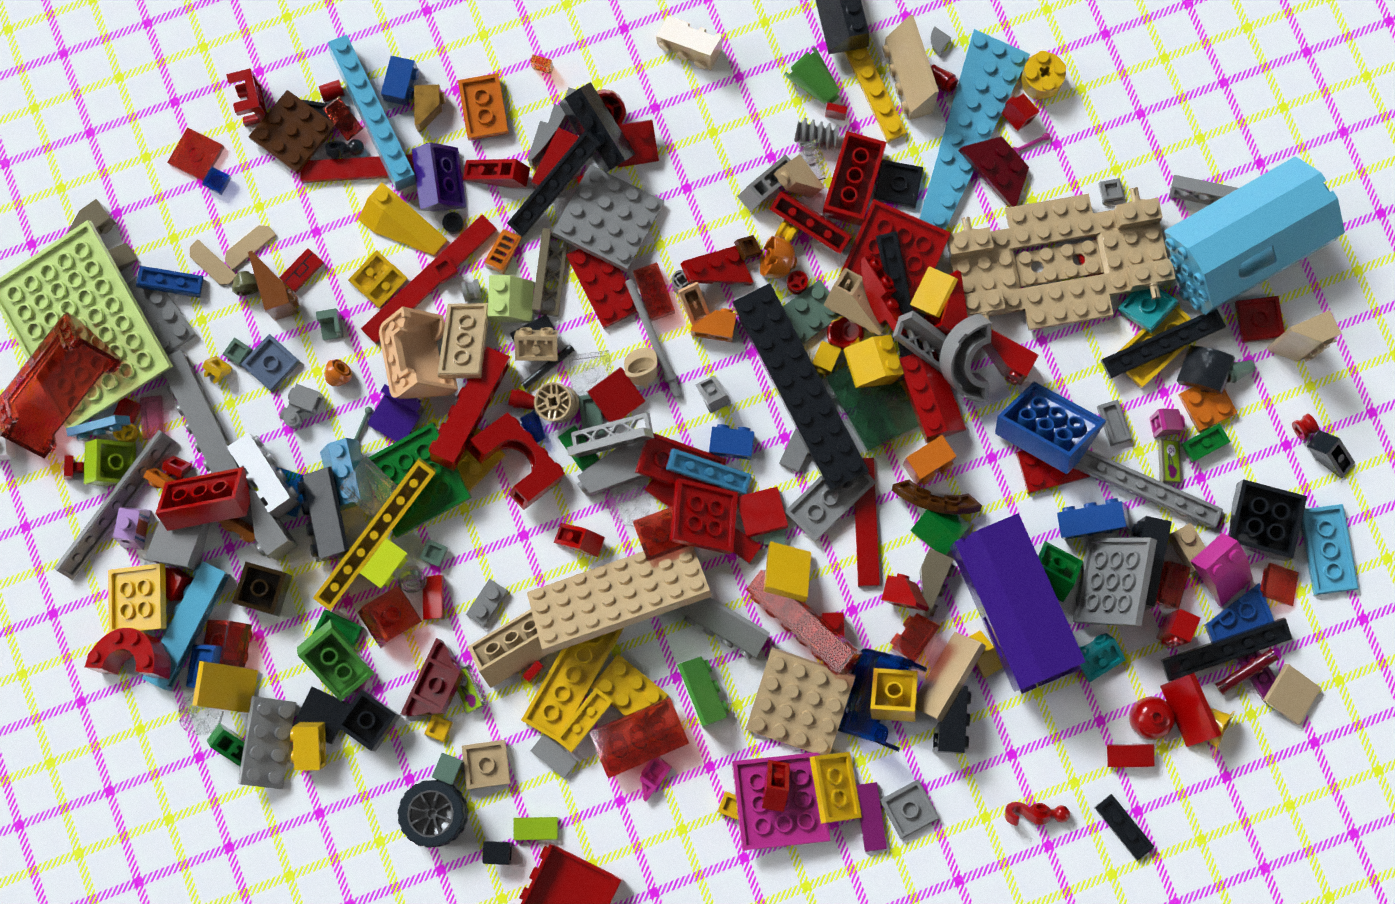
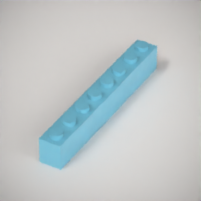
M344 35L328 41L330 55L396 192L415 185L414 172L348 36Z

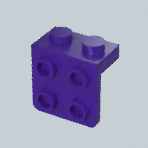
M384 384L381 389V393L384 396L370 417L368 425L397 442L411 434L425 409L420 404L421 400L418 398L399 399L392 397L389 386Z

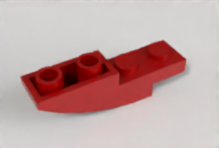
M875 256L864 257L861 259V271L869 305L879 324L888 323L894 332L899 316L903 315L898 308V302L891 297L897 290L894 287L893 280L883 270L880 260ZM903 328L901 335H908L907 330Z

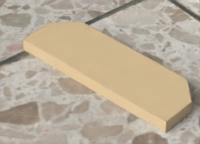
M258 225L226 251L225 262L232 270H235L249 258V251L256 253L272 240L276 234L269 226Z
M197 239L190 246V258L219 285H230L237 274L200 240Z

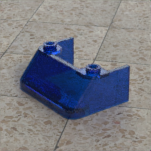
M864 648L857 654L851 674L856 676L838 731L874 745L899 752L900 747L886 742L889 733L887 726L881 724V720L871 719L870 706L874 668L915 669L926 672L927 668L901 656Z

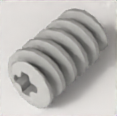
M804 117L802 122L798 121L794 142L797 143L801 137L802 144H806L808 139H810L811 146H814L816 141H818L819 148H822L824 143H826L827 150H830L832 145H834V148L836 147L840 127L836 125L834 130H832L831 123H828L826 128H824L823 121H820L818 126H816L815 119H812L810 124H808L807 118Z

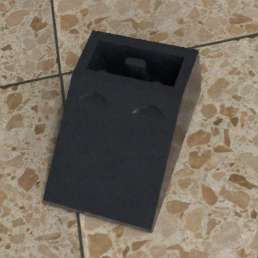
M968 686L961 688L943 721H939L934 728L932 752L962 754L965 753V749L969 748V736H966V727L970 726V713H967V704H971L972 695L971 691H968Z

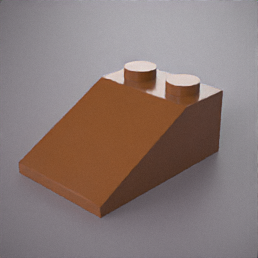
M249 251L248 255L265 311L274 321L298 314L297 306H300L297 295L293 293L291 288L288 289L253 251Z

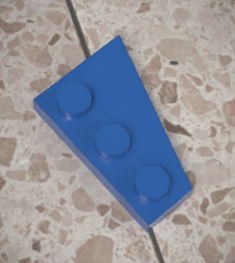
M1260 583L1256 584L1204 625L1211 642L1274 621Z

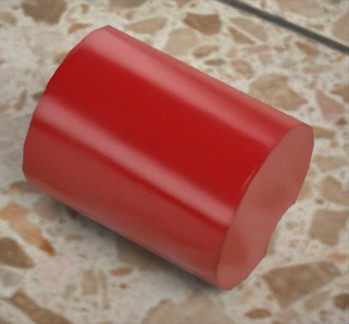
M339 79L319 86L324 102L345 96Z

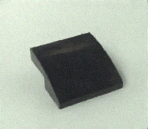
M1190 345L1176 381L1179 385L1199 387L1201 392L1222 394L1235 357L1219 350Z

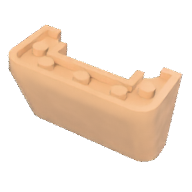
M401 307L381 324L379 336L392 397L409 399L450 396L458 390L456 379H439L437 375L440 361L437 341L444 333L445 322L443 315Z

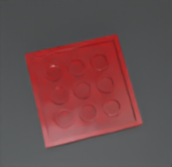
M873 199L841 273L844 268H847L862 276L861 259L864 257L875 256L881 262L876 236L897 231L912 301L928 267L936 268L951 232Z

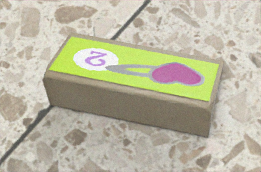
M1160 439L1158 441L1160 481L1165 484L1182 483L1180 441Z

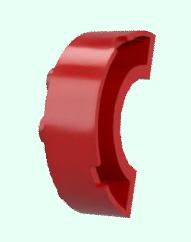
M119 628L102 637L88 653L84 666L101 674L118 675L123 664L134 656L136 662L135 672L159 679H169L171 672L170 656L165 651L164 644L158 638L134 628Z

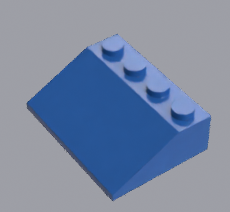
M1034 381L997 416L995 434L1068 474L1079 463L1105 425L1106 420Z

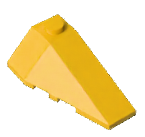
M382 182L367 198L358 218L373 233L380 236L383 235L396 242L404 243L433 256L448 241Z

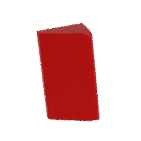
M444 576L422 577L423 620L445 619Z

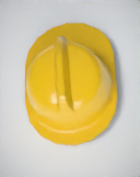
M1211 708L1222 734L1219 737L1208 740L1216 747L1213 759L1217 755L1224 732L1230 724L1235 711L1227 714Z

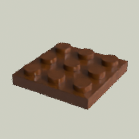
M286 90L248 137L298 175L337 127L289 90Z

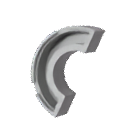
M975 314L964 319L951 330L942 345L940 368L947 383L966 399L974 402H989V381L979 373L971 371V362L976 351L983 345L991 343L992 322L981 314Z

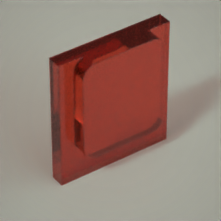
M1268 563L1267 568L1263 570L1260 591L1263 593L1262 597L1293 606L1299 572Z

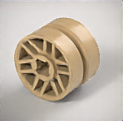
M550 382L539 388L534 398V406L538 415L543 419L556 423H565L573 419L577 414L579 397L571 387Z

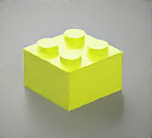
M385 538L360 574L379 588L383 586L388 587L395 578L392 574L396 568L401 570L408 561L405 557L408 553Z

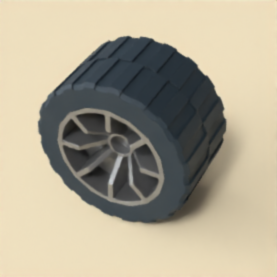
M440 780L421 781V783L415 784L407 790L403 798H401L397 812L398 823L407 839L416 845L427 848L444 846L456 840L464 831L469 813L467 801L463 797V793L453 784L450 785Z

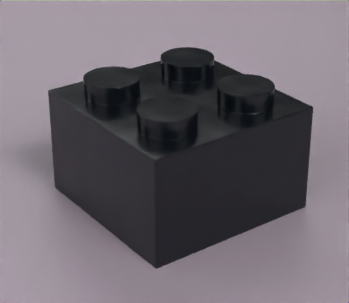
M361 689L336 724V727L370 751L376 752L401 715L369 692Z

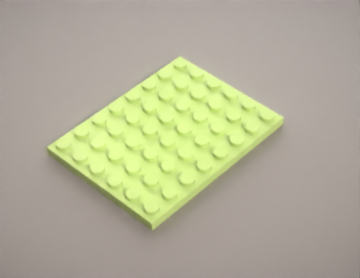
M85 221L0 277V311L65 428L86 423L173 367L92 221Z

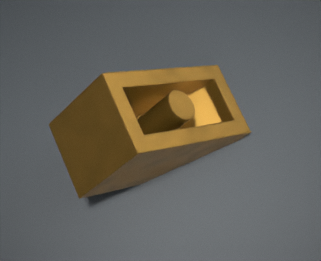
M439 84L414 85V125L418 132H422L442 112V104H446L445 92H442Z

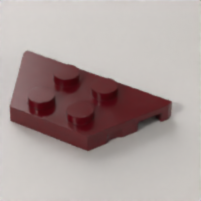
M1000 136L961 147L958 151L1008 207L1017 206L1029 166L1009 143Z
M435 639L404 704L401 715L409 717L446 714L464 673L443 640Z

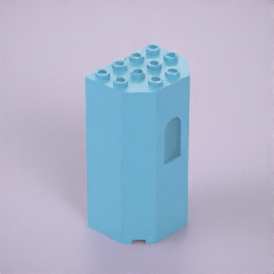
M1295 156L1164 230L1166 236L1165 244L1171 254L1169 259L1173 267L1176 268L1175 278L1179 283L1180 290L1178 292L1180 297L1184 301L1187 300L1191 303L1195 310H1200L1203 314L1207 315L1331 244L1343 235L1345 230L1339 200L1334 191L1330 192L1323 183L1326 181L1323 174Z

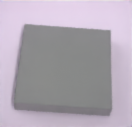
M919 779L880 799L900 839L940 819Z

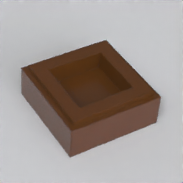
M754 235L737 239L734 242L742 261L758 257L762 254Z

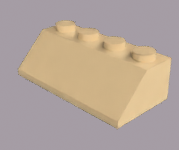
M1328 310L1290 327L1272 342L1267 349L1269 352L1296 362L1302 359L1307 362L1316 358L1318 354L1324 352L1323 350L1337 342L1335 338L1342 333L1331 311Z
M531 609L467 646L480 674L490 688L544 657Z

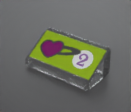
M469 664L461 668L464 676L456 691L466 714L478 711L488 703L472 666Z

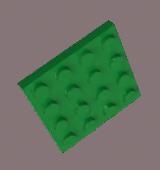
M434 422L363 460L368 483L380 507L387 501L418 458H421L437 470L392 529L395 538L409 533L472 498L457 467L453 471L431 461L430 452H428L432 441H436L440 435Z

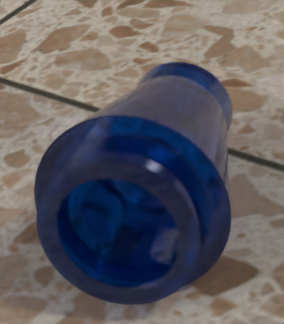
M535 411L520 418L522 422L520 425L526 432L532 434L537 443L547 438L540 416Z

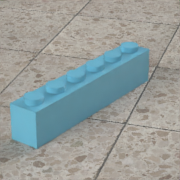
M204 561L195 568L193 581L186 586L181 604L178 603L176 605L171 623H168L166 629L163 630L164 636L161 642L164 644L165 651L170 656V678L159 679L143 675V680L164 690H172L192 651L193 644L196 643L231 574Z

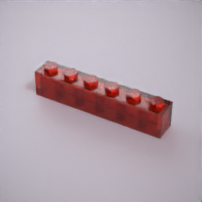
M761 569L746 588L751 594L750 598L755 603L762 604L769 616L782 622L780 625L786 631H792L797 636L796 640L800 644L808 646L813 650L811 653L820 661L824 660L828 664L827 668L835 675L848 674L863 654L805 602L763 592L766 570Z

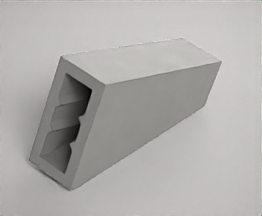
M644 441L614 449L579 474L577 477L580 482L577 485L584 494L588 492L590 496H594L645 478L646 476L635 473Z

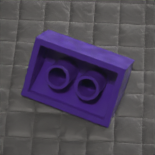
M428 142L413 148L412 156L420 210L437 212L467 208L458 147Z

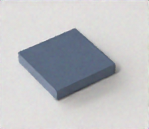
M268 334L241 365L273 393L301 361L271 334Z

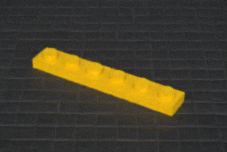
M867 48L845 51L847 60L886 142L888 143L905 136L906 130Z

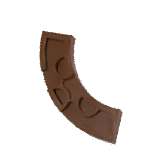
M910 479L893 484L891 489L909 503L934 512L959 515L980 512L982 505L969 493L962 495L945 494L944 497L932 495L931 491L918 486Z

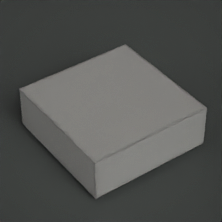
M1120 178L1100 181L1098 183L1102 204L1124 199Z

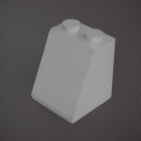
M159 521L145 559L156 564L162 563L165 566L194 571L199 564L201 565L210 523L167 531L162 522Z

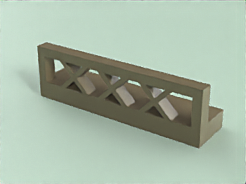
M542 228L532 311L536 315L547 314L548 316L559 317L568 243L564 241L563 247L555 252L551 247L552 239L559 238L552 236L551 229ZM557 257L561 265L560 268L553 272L549 268V262ZM554 277L558 282V287L550 292L546 287V282ZM550 297L556 303L555 311L543 310L544 302Z

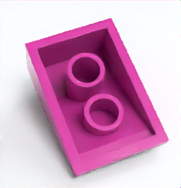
M1221 533L1190 561L1220 607H1223L1253 580L1248 557L1237 540L1224 533Z

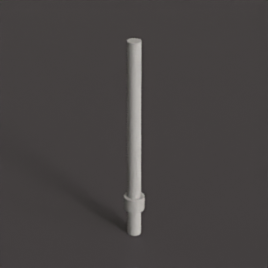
M629 279L625 283L651 345L657 354V359L664 373L662 375L664 381L668 383L673 397L676 398L682 395L676 382V374L670 368L634 280Z

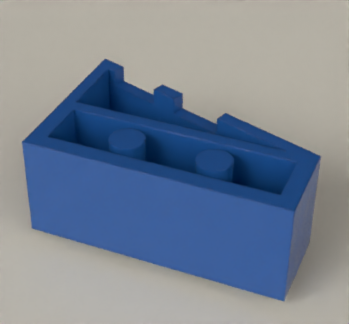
M1118 498L1105 500V504L1097 505L1096 502L1083 504L1084 508L1075 509V506L1064 507L1062 512H1057L1060 534L1064 540L1088 537L1100 533L1109 534L1112 531L1123 529L1125 531L1132 530L1128 507L1124 502L1118 501Z

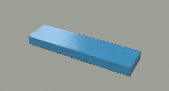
M671 449L666 466L668 471L726 490L738 492V494L742 495L747 494L752 475L676 449Z

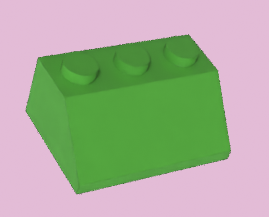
M702 656L677 664L702 727L705 728L726 719V713L729 712L725 700L720 701L717 693L721 692L717 680H711L709 673L712 672V668L708 659L704 661Z

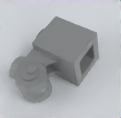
M296 383L295 387L291 388L288 394V407H284L281 410L279 418L290 428L298 429L303 424V419L299 416L300 413L308 412L316 415L324 396L316 390Z

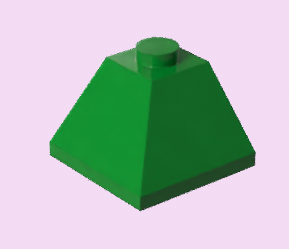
M1044 541L1038 557L1057 599L1064 602L1075 585L1083 561Z

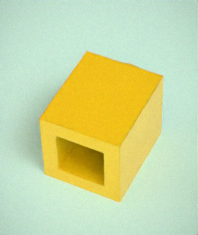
M821 341L812 361L818 375L831 376L840 356L841 348Z

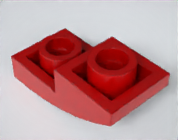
M1154 744L1107 745V767L1155 766Z

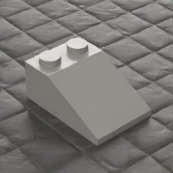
M252 488L249 490L254 535L259 543L256 547L263 556L266 555L268 558L278 561L299 545L281 519L268 513L265 508L267 505L258 497L257 491Z

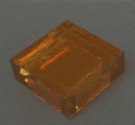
M532 54L530 60L532 68L552 74L554 69L552 60Z

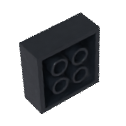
M1245 479L1241 480L1236 484L1233 497L1229 537L1237 540L1242 548L1260 555L1285 562L1292 560L1295 554L1307 496Z

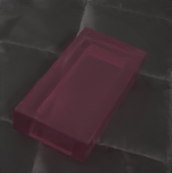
M163 396L140 397L142 439L150 440L158 430L165 433Z

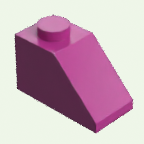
M1158 409L1149 417L1154 438L1179 434L1184 430L1183 427H1185V419L1182 414L1180 415L1179 409Z

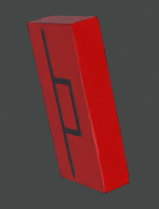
M307 248L279 278L296 293L324 262Z

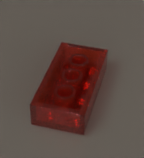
M656 262L633 270V275L650 321L652 322L675 314V309L658 263Z

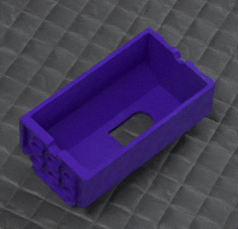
M1019 513L981 528L968 535L966 539L961 538L950 546L1014 692L1020 690L1021 694L1037 688L1036 683L1039 687L1082 669L1080 664L1086 661Z

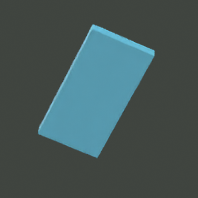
M1343 504L1304 509L1301 529L1313 595L1358 590Z

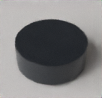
M450 212L443 217L442 225L446 232L457 234L463 229L464 221L460 214Z

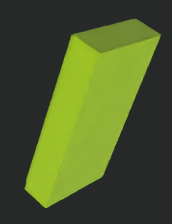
M558 817L513 818V840L558 839Z

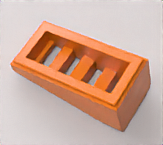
M503 229L484 261L485 266L505 274L522 237ZM505 236L515 240L514 243L504 240ZM501 244L511 247L510 250L500 247ZM498 250L507 254L506 257L497 254ZM494 258H498V259L502 260L503 262H502V263H498V262L494 261Z

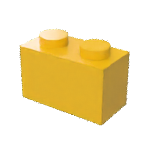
M299 722L293 726L290 732V740L293 742L291 762L294 764V770H321L327 765L325 722Z

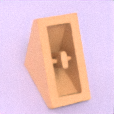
M697 282L678 290L679 300L692 326L710 314Z

